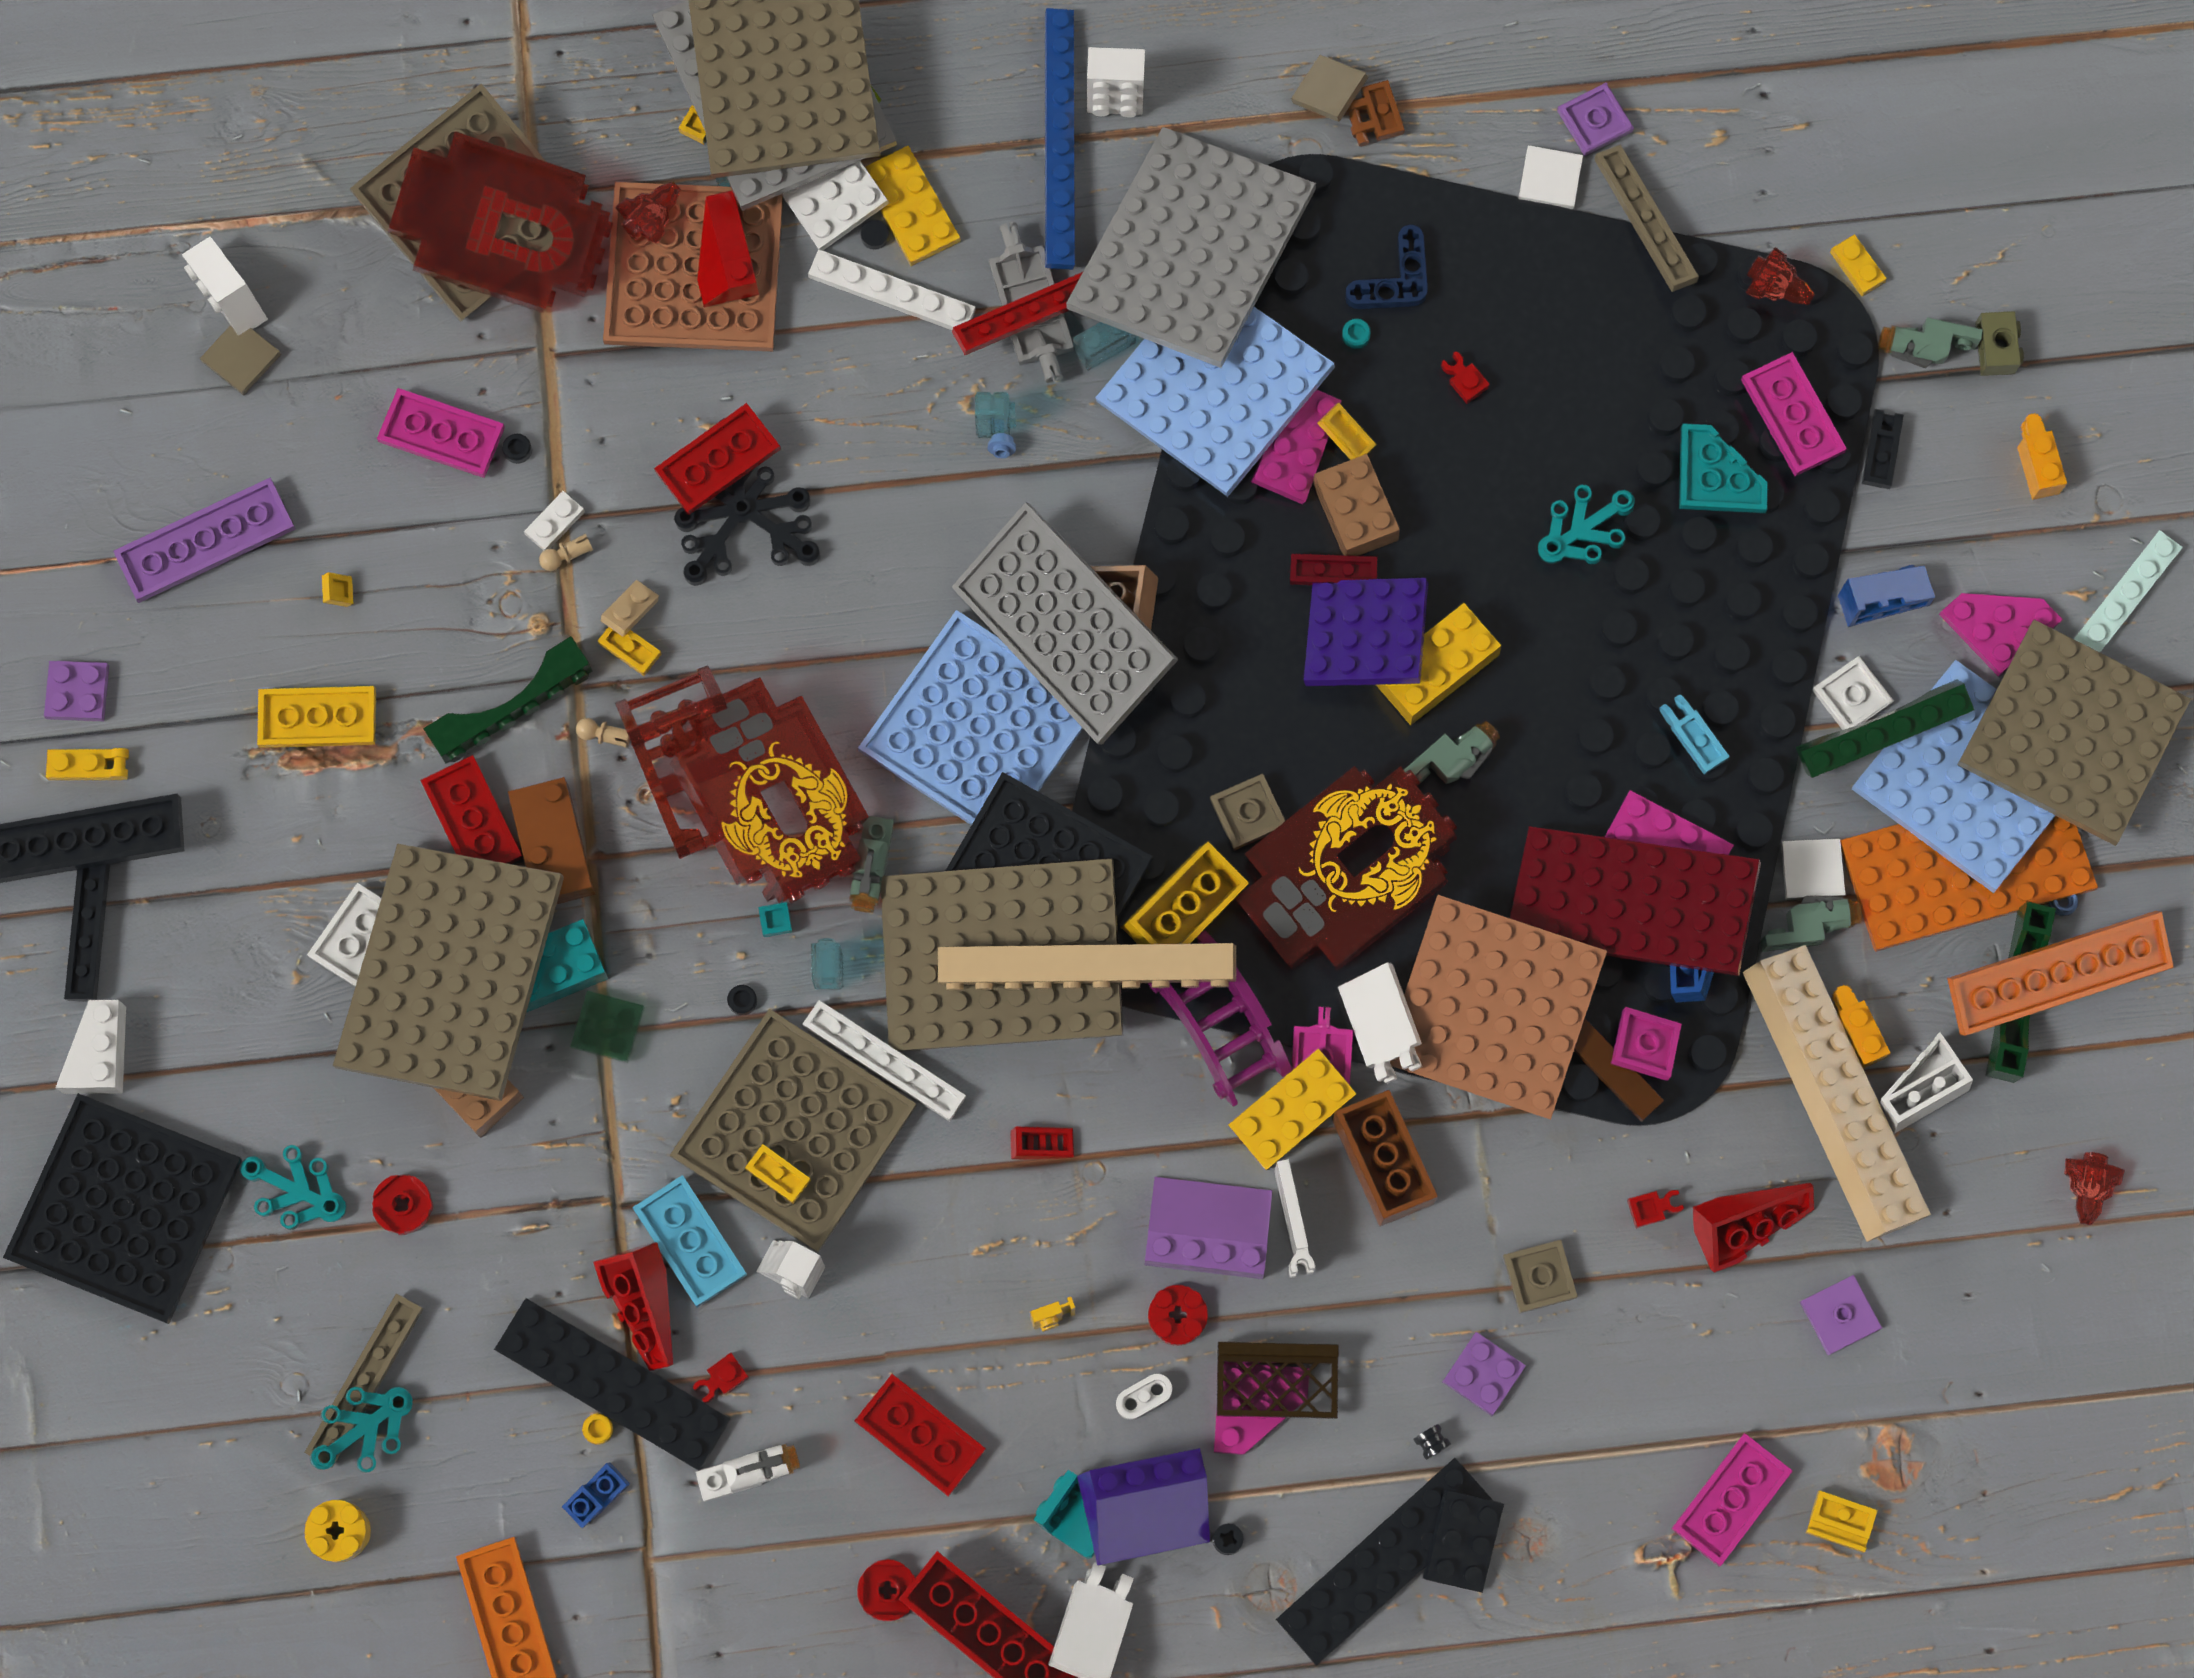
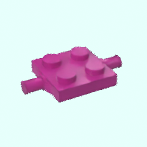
M1318 1007V1024L1310 1027L1294 1026L1292 1070L1319 1048L1350 1085L1353 1029H1341L1330 1025L1331 1007H1326L1325 1019L1323 1018L1324 1007Z

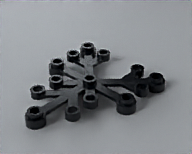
M764 466L757 471V479L747 493H745L744 483L754 469L732 484L734 495L724 490L715 496L716 499L726 505L695 510L690 514L691 518L688 521L681 520V516L687 514L683 507L678 509L674 520L677 528L683 532L693 531L697 527L698 522L727 518L716 535L696 538L694 535L683 537L681 545L684 552L694 554L698 550L704 549L696 561H690L685 565L683 571L685 580L693 586L703 584L707 579L706 567L714 556H716L714 563L716 573L720 576L730 574L732 564L727 557L725 541L739 523L748 521L753 522L770 534L773 549L771 559L775 565L783 566L788 562L789 556L784 548V544L797 552V557L801 564L805 566L816 564L820 558L817 544L812 541L803 542L792 535L793 533L807 534L811 531L812 522L808 516L800 515L795 521L776 524L759 513L784 507H790L794 512H804L811 503L808 491L804 488L796 487L790 490L787 495L757 500L765 487L772 484L775 478L773 470L770 467ZM764 472L771 474L767 480L761 479L760 476ZM796 494L804 496L800 502L795 501L793 497ZM740 504L747 505V509L742 512L738 511L737 507ZM801 521H807L809 523L808 526L803 529L799 528L798 524ZM692 540L695 542V546L687 548L685 546L686 542ZM805 548H812L813 553L811 555H804L803 550ZM779 552L785 554L782 560H776L774 557ZM725 562L728 564V568L720 570L718 565ZM697 567L700 569V572L697 575H691L690 570Z

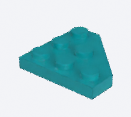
M1682 424L1679 509L1766 513L1767 481L1760 474L1757 475L1747 465V461L1719 436V433L1712 425Z

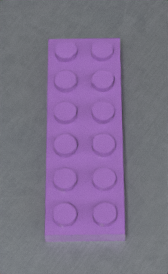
M268 478L124 545L113 552L136 601L140 603L296 529L272 479Z

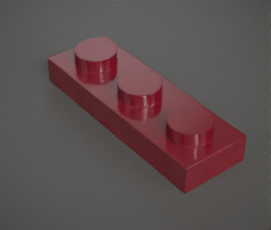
M1291 554L1290 585H1313V583H1338L1341 580L1377 579V557Z

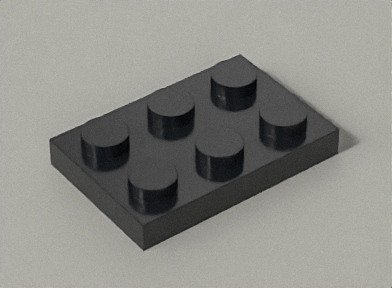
M1444 1489L1423 1578L1483 1593L1504 1504Z

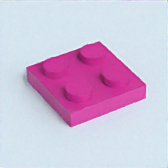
M1625 1007L1622 1010L1611 1064L1668 1081L1672 1074L1682 1024Z

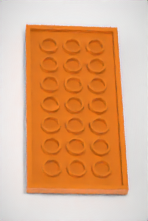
M2058 816L2053 818L1995 893H1992L1900 824L1840 840L1841 853L1875 952L2016 913L2019 907L2027 901L2044 905L2056 899L2059 901L2074 894L2080 895L2098 888L2077 826Z

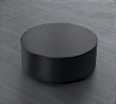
M870 220L862 226L861 241L867 248L873 250L880 249L888 242L889 231L882 221Z
M518 433L512 434L503 442V453L508 461L520 464L530 458L532 446L526 436Z
M737 985L728 993L727 1002L729 1008L735 1014L748 1015L757 1006V996L751 987Z

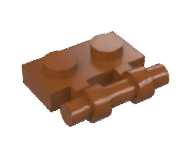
M1386 80L1362 87L1361 94L1363 98L1354 99L1345 113L1350 117L1352 123L1351 132L1353 137L1357 139L1358 145L1362 147L1369 144L1367 134L1370 132L1375 133L1377 141L1403 135L1405 129L1389 81ZM1367 109L1370 120L1362 122L1359 112Z

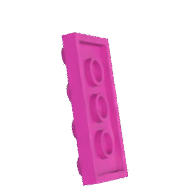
M1793 352L1742 376L1741 381L1794 476L1846 452L1845 444Z
M397 388L377 440L379 443L485 478L505 426L504 423Z
M1316 390L1260 457L1251 482L1300 504L1305 503L1313 483L1314 474L1317 472L1329 438L1317 422L1335 404H1341L1342 400Z
M1631 790L1628 792L1605 835L1607 838L1729 855L1734 846Z
M1744 1433L1671 1529L1720 1567L1793 1470Z

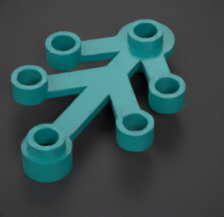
M1579 485L1574 491L1576 504L1571 530L1561 536L1562 522L1568 514V506L1564 501H1555L1551 505L1552 522L1550 533L1539 542V556L1548 563H1557L1564 557L1585 560L1589 564L1598 563L1601 559V549L1597 545H1589L1585 549L1569 545L1576 540L1608 544L1612 548L1622 547L1625 543V534L1622 530L1613 529L1610 532L1593 529L1615 514L1621 516L1630 514L1634 509V496L1626 490L1618 491L1613 495L1610 504L1584 520L1587 503L1591 500L1592 491L1587 485ZM1580 491H1586L1588 493V496L1586 498H1580L1578 496V493ZM1625 497L1628 499V503L1622 505L1618 502V499ZM1556 507H1563L1565 511L1562 514H1557L1554 509ZM1619 535L1622 540L1620 542H1613L1611 537ZM1554 544L1558 549L1555 552H1550L1547 547ZM1590 551H1596L1598 556L1590 558L1587 554Z
M289 1145L283 1150V1158L289 1163L295 1182L267 1169L265 1163L258 1157L251 1156L242 1162L241 1173L247 1180L252 1182L263 1180L288 1192V1194L270 1200L267 1198L258 1199L254 1204V1210L258 1215L267 1217L273 1211L303 1201L314 1205V1207L299 1213L293 1211L284 1212L281 1215L280 1222L288 1230H294L299 1224L321 1218L326 1222H336L344 1216L346 1202L341 1195L333 1193L327 1174L328 1164L322 1158H315L309 1164L310 1172L317 1177L321 1195L310 1190L301 1161L302 1151L295 1145ZM297 1150V1157L292 1160L289 1159V1151ZM319 1162L323 1163V1170L315 1172L314 1165ZM256 1163L257 1170L249 1173L247 1171L248 1165ZM267 1202L269 1209L266 1212H260L259 1206ZM329 1202H335L336 1205L332 1212L326 1211V1205ZM293 1215L295 1217L294 1224L286 1225V1218Z
M360 1387L349 1389L346 1393V1400L350 1405L356 1406L366 1403L382 1406L372 1414L339 1410L334 1405L326 1406L321 1412V1418L325 1423L342 1422L356 1424V1426L331 1445H321L313 1449L310 1455L311 1464L319 1470L332 1467L335 1463L336 1455L364 1435L362 1452L357 1460V1467L361 1472H371L376 1467L374 1450L378 1425L387 1417H389L387 1437L383 1439L381 1447L387 1454L398 1452L401 1447V1442L398 1438L401 1417L407 1415L413 1405L411 1394L404 1388L395 1387L388 1390L385 1394L365 1392ZM352 1391H358L361 1394L358 1402L351 1400L350 1394ZM395 1397L402 1398L403 1405L401 1408L394 1407L393 1399ZM328 1409H333L336 1412L334 1420L326 1418L325 1413ZM389 1439H393L396 1442V1448L393 1451L386 1448V1442ZM322 1451L329 1454L327 1463L319 1461L318 1456ZM365 1457L369 1458L372 1462L369 1469H364L361 1465V1461Z

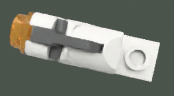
M783 1444L723 1462V1464L696 1471L695 1473L702 1499L706 1502L761 1486L764 1482L792 1474L795 1469L801 1467L795 1446Z

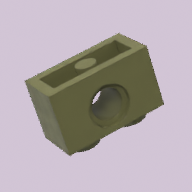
M2015 311L1981 313L1975 322L1976 328L1983 329L1981 341L1978 344L1981 376L2015 374L2024 361L2023 348H2019L2018 338L2021 336L2020 321H2016ZM1995 340L2004 341L2007 347H1999Z

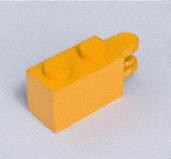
M2035 413L2028 414L2021 424L2020 431H2022L2023 439L2017 447L2032 500L2058 495L2067 485L2052 430L2046 432L2041 416Z
M1844 984L1840 985L1833 992L1831 999L1864 1069L1884 1060L1891 1052L1865 1000L1858 1002L1850 987Z

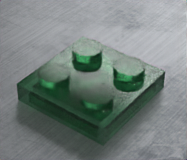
M587 990L570 1047L628 1063L645 1009L644 1005Z

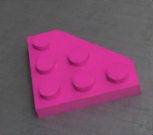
M1961 593L1939 613L1998 677L2008 669L2033 620L2052 629L2063 620L2044 599Z
M1224 1362V1375L1232 1383L1245 1372L1237 1363ZM1243 1363L1247 1368H1249L1252 1365ZM1257 1364L1251 1370V1373L1263 1384L1274 1371L1268 1365ZM1285 1367L1281 1373L1294 1384L1304 1374V1371L1300 1367ZM1248 1374L1235 1385L1247 1399L1259 1388ZM1278 1375L1265 1386L1277 1399L1290 1388ZM1306 1376L1295 1387L1306 1399H1308L1309 1377ZM1223 1380L1224 1392L1229 1387V1385ZM1233 1389L1223 1397V1410H1236L1244 1402ZM1263 1390L1250 1401L1258 1410H1267L1274 1403ZM1293 1390L1280 1401L1288 1411H1294L1304 1403ZM1246 1405V1406L1243 1407L1241 1410H1252V1409H1251L1248 1405ZM1276 1405L1271 1411L1282 1410L1279 1408L1278 1405ZM1216 1409L1214 1453L1244 1455L1285 1418L1217 1416Z

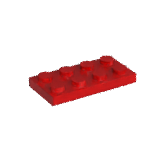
M745 403L656 466L654 470L683 509L690 515L780 451L781 447L750 406Z
M473 755L420 780L457 855L506 864H513L523 859Z
M893 1374L890 1375L854 1420L860 1427L948 1497L986 1450L985 1447Z

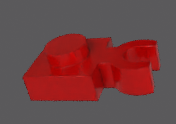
M1455 351L1453 359L1457 364L1450 366L1443 360L1441 368L1446 374L1454 376L1450 379L1449 384L1464 402L1468 404L1486 391L1490 384L1473 363L1465 367L1463 365V357Z
M1671 1190L1661 1199H1659L1657 1191L1629 1198L1627 1202L1635 1228L1664 1221L1666 1219L1664 1212L1666 1211L1670 1214L1681 1212L1684 1209L1683 1205L1674 1207L1670 1204V1198L1678 1196L1679 1191Z
M729 1353L707 1369L711 1378L708 1380H698L693 1385V1388L697 1391L700 1387H708V1395L701 1400L704 1403H709L714 1399L718 1389L726 1395L749 1377L733 1354Z

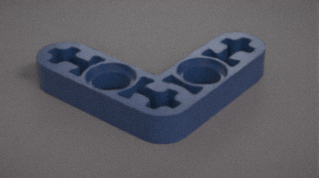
M1407 225L1399 232L1398 256L1400 278L1356 280L1351 282L1346 288L1345 295L1346 303L1354 309L1418 306L1425 301L1427 295V275L1422 230L1415 225ZM1408 234H1412L1415 239L1414 251L1408 252L1409 242L1406 240ZM1414 259L1420 263L1421 267L1419 270L1411 272L1405 268L1404 264L1406 261ZM1383 287H1389L1394 291V296L1386 300L1379 296L1378 291ZM1399 287H1402V298H1398ZM1411 287H1416L1417 291H1422L1418 293V297L1412 296L1410 292ZM1370 288H1374V300H1370ZM1357 289L1360 290L1361 294H1364L1361 300H1356V296L1353 295Z

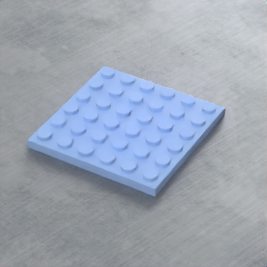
M1253 307L1222 368L1144 339L1095 398L1107 410L1228 497L1332 372L1335 365L1331 360L1256 307Z
M956 610L859 745L858 751L972 825L1002 772L1039 792L1083 728L996 635Z
M1955 660L1931 690L1958 679L1965 684L1975 710L1883 748L1853 785L1852 790L1992 893H1995L2056 815L1957 765L1997 689Z

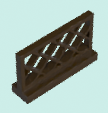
M1218 1342L1217 1416L1337 1419L1339 1344ZM1224 1362L1237 1363L1245 1372L1232 1383L1224 1375ZM1243 1363L1253 1364L1249 1368H1247ZM1258 1363H1266L1274 1371L1263 1384L1251 1373V1370ZM1272 1363H1281L1283 1365L1277 1369ZM1288 1364H1297L1304 1371V1374L1294 1384L1281 1373ZM1303 1364L1313 1365L1309 1369H1307ZM1318 1364L1331 1365V1378L1323 1385L1310 1373ZM1247 1374L1259 1386L1248 1399L1235 1386ZM1276 1375L1290 1387L1278 1399L1265 1387ZM1306 1376L1319 1387L1308 1400L1295 1388ZM1223 1380L1229 1385V1387L1224 1392ZM1330 1383H1331V1393L1325 1388V1387H1327ZM1233 1389L1244 1402L1236 1410H1223V1397ZM1261 1390L1274 1401L1267 1410H1258L1250 1402ZM1292 1390L1304 1402L1297 1411H1288L1280 1403ZM1323 1391L1331 1399V1412H1319L1310 1402ZM1246 1405H1248L1252 1410H1241V1409H1242L1243 1407H1245ZM1276 1405H1278L1279 1408H1280L1282 1411H1271V1410H1272ZM1306 1406H1308L1312 1411H1302V1410H1303Z

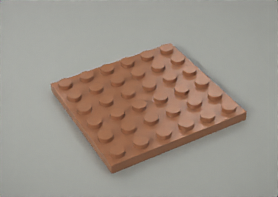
M615 182L603 334L604 345L773 352L783 194L745 210H741L736 199L759 295L704 307L697 277L706 196L731 191L732 188L724 186ZM650 207H657L661 210V220L653 229L651 237L648 238L628 219L641 215ZM648 213L646 217L650 218L653 213ZM657 216L652 218V222L657 221ZM644 219L642 223H645V225L648 226L650 224V220Z
M1437 895L1404 994L1422 1043L1415 1047V1050L1423 1067L1413 1072L1409 1068L1402 1069L1399 1057L1390 1061L1391 1066L1551 1120L1607 951Z

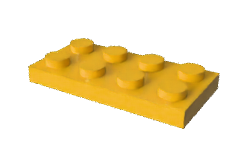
M908 145L865 166L889 201V204L882 208L880 212L910 266L961 242L959 234Z
M374 686L258 689L257 745L259 748L375 745L376 688Z
M1318 1048L1228 1124V1126L1265 1170H1268L1357 1093Z

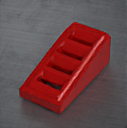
M1016 1126L1011 1130V1159H1062L1074 1157L1073 1128ZM1034 1136H1038V1150H1034ZM1046 1136H1050L1051 1150H1046ZM1058 1136H1063V1151L1058 1150ZM1022 1137H1026V1150L1022 1149Z

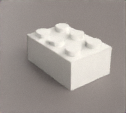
M1088 47L1087 113L1100 117L1109 114H1120L1128 118L1143 114L1145 49Z

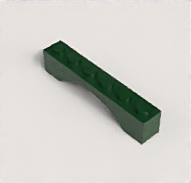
M572 636L546 651L542 665L535 677L523 691L510 701L479 713H447L423 729L445 764L449 761L456 762L466 755V751L473 746L479 747L487 743L491 739L492 734L499 730L505 731L511 728L519 717L524 714L529 716L535 713L543 702L548 699L555 700L565 692L564 689L570 685H578L587 680L589 673L593 672L592 668Z
M1956 679L1930 690L1896 710L1851 728L1818 737L1797 746L1796 750L1806 774L1814 778L1975 709L1965 684Z
M2028 901L2019 907L2008 958L2048 945L2056 908ZM2030 1015L1995 1026L1985 1076L2015 1083L2024 1077L2029 1051Z

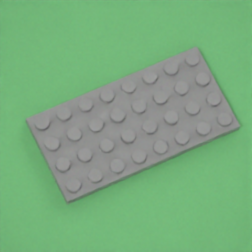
M1026 502L952 586L956 593L1097 744L1102 745L1178 661L1176 656L1031 504Z

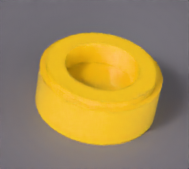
M603 1414L590 1415L584 1421L582 1427L584 1437L595 1445L608 1442L614 1430L611 1420Z

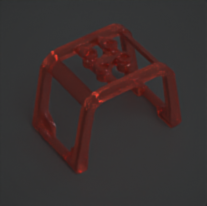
M708 665L697 669L698 673L629 701L625 698L615 703L679 859L707 849L710 846L727 840L723 829L702 837L699 829H680L666 797L735 769L739 776H741L740 779H742L749 769L746 761L739 755L740 746L662 778H658L652 764V760L664 755L673 758L687 748L703 746L712 735L732 727L730 724L720 728L716 722L705 727L700 723H693L698 719V716L701 720L728 709L722 692ZM702 682L707 698L694 703L689 699L682 700L678 704L677 709L667 713L662 710L655 711L650 717L651 721L637 726L631 710ZM665 734L660 739V745L649 750L646 749L645 742ZM732 762H741L747 767V769L744 770L738 764H733L730 767V764ZM749 775L745 790L750 801L747 806L740 810V817L745 822H751L755 815H757L762 825L771 822L772 819H764L761 816L759 805H757L752 819L746 820L742 816V811L751 804L752 796L761 800L763 809L767 808L757 785L749 778ZM738 822V824L743 827L749 826L748 831H750L751 825H742L740 822ZM734 825L735 833L737 836L738 834L736 830V825ZM726 827V828H725L726 833H727L728 837L731 838L730 835H729V833H728L727 827Z

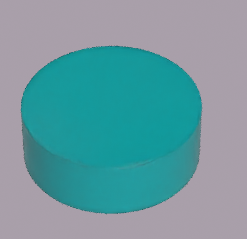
M1352 319L1344 325L1342 338L1348 347L1359 349L1366 346L1370 340L1371 330L1364 320Z

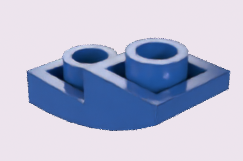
M610 1462L606 1463L587 1484L582 1485L568 1499L562 1508L581 1528H584L611 1504L630 1483Z

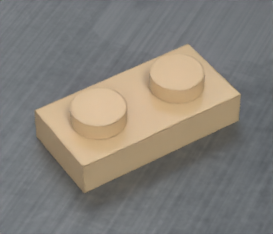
M635 580L602 614L600 621L624 637L658 602L659 595L638 580Z

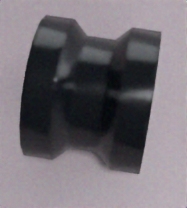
M1439 1424L1434 1425L1413 1439L1416 1445L1422 1447L1423 1456L1426 1460L1451 1445L1450 1441L1442 1436V1428Z
M1223 1524L1214 1533L1213 1545L1220 1554L1233 1555L1242 1547L1243 1533L1234 1524Z

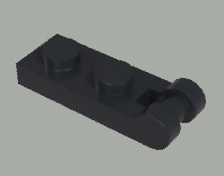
M1874 410L1862 484L1890 490L1903 424V414L1894 413V415L1885 414L1884 410ZM1882 425L1891 426V431L1881 429Z

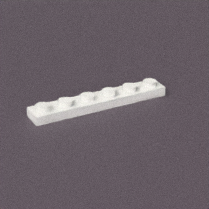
M819 249L808 273L810 279L950 330L954 326L971 320L976 311V306Z
M818 1000L803 1022V1027L949 1122L966 1098L965 1094L820 1000Z

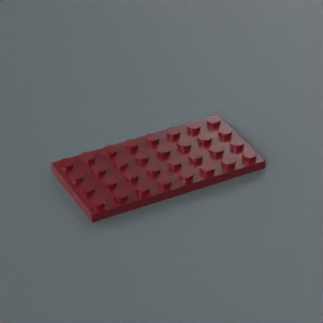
M1529 826L1510 919L1606 950V956L1739 976L1761 862L1760 859Z

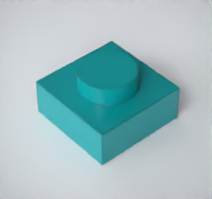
M787 902L758 907L763 937L792 933Z

